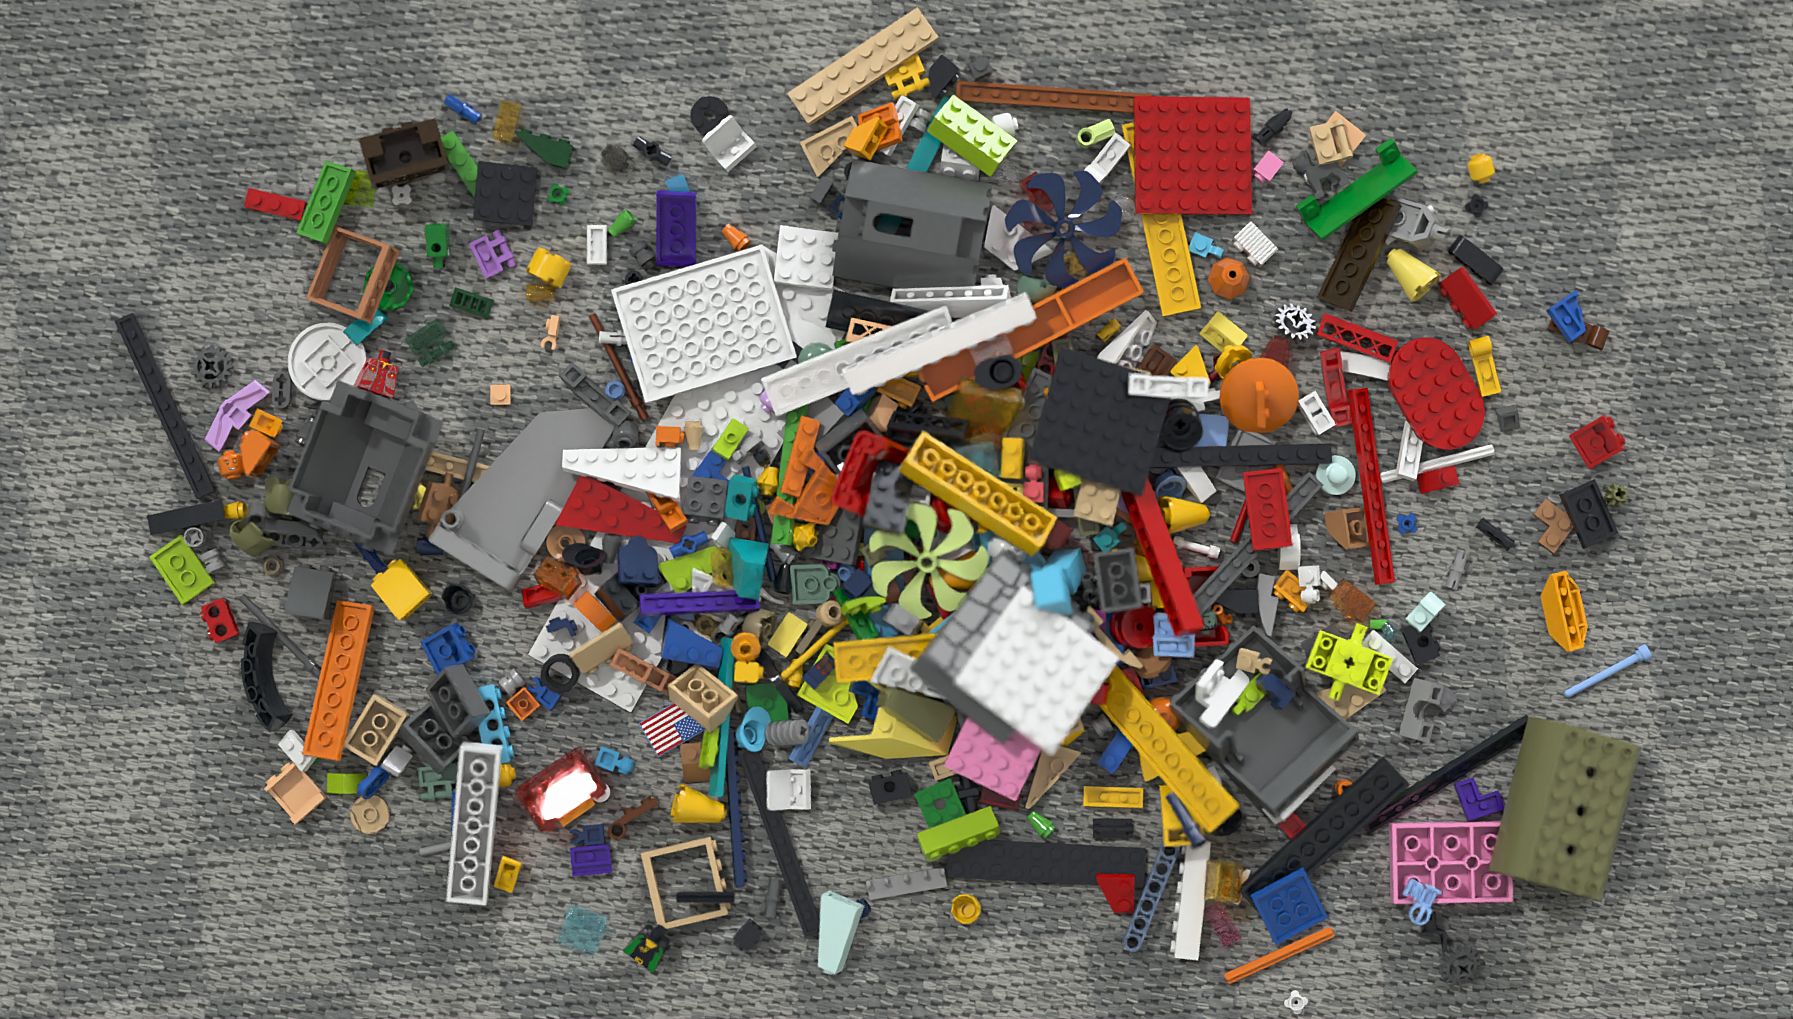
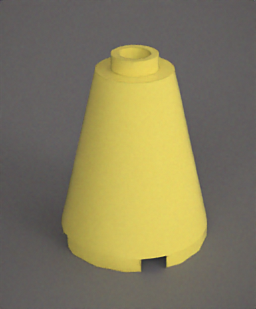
M1393 249L1387 255L1388 266L1411 302H1415L1423 297L1430 290L1429 287L1432 283L1435 285L1440 279L1441 275L1437 271L1402 249Z

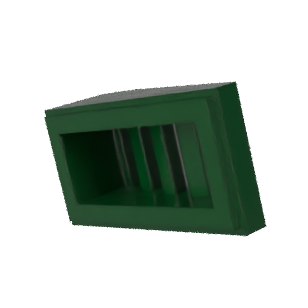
M455 287L449 306L488 319L494 300ZM460 294H463L460 305H458L457 302ZM469 296V297H471V299H470V302H469V305H468V308H467V307H465V304H466V301H467V297ZM475 299H479L476 310H473ZM483 301H485L487 303L484 312L482 313L480 312Z

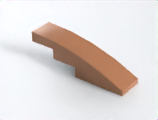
M620 648L617 649L609 666L669 695L668 685L678 678Z

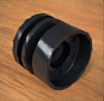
M1177 398L1169 402L1161 429L1162 438L1167 446L1176 450H1186L1195 446L1202 438L1203 427L1198 411L1194 404L1186 399Z

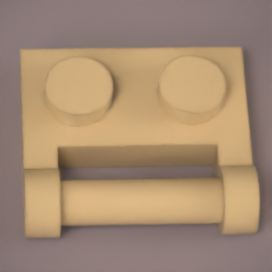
M1343 119L1309 127L1308 130L1318 166L1353 157L1345 135ZM1333 129H1336L1342 153L1339 154L1336 152L1331 134Z

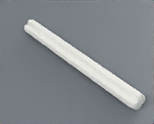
M1487 445L1419 463L1417 474L1494 455L1493 445ZM1396 469L1380 473L1382 483L1402 478L1395 476Z

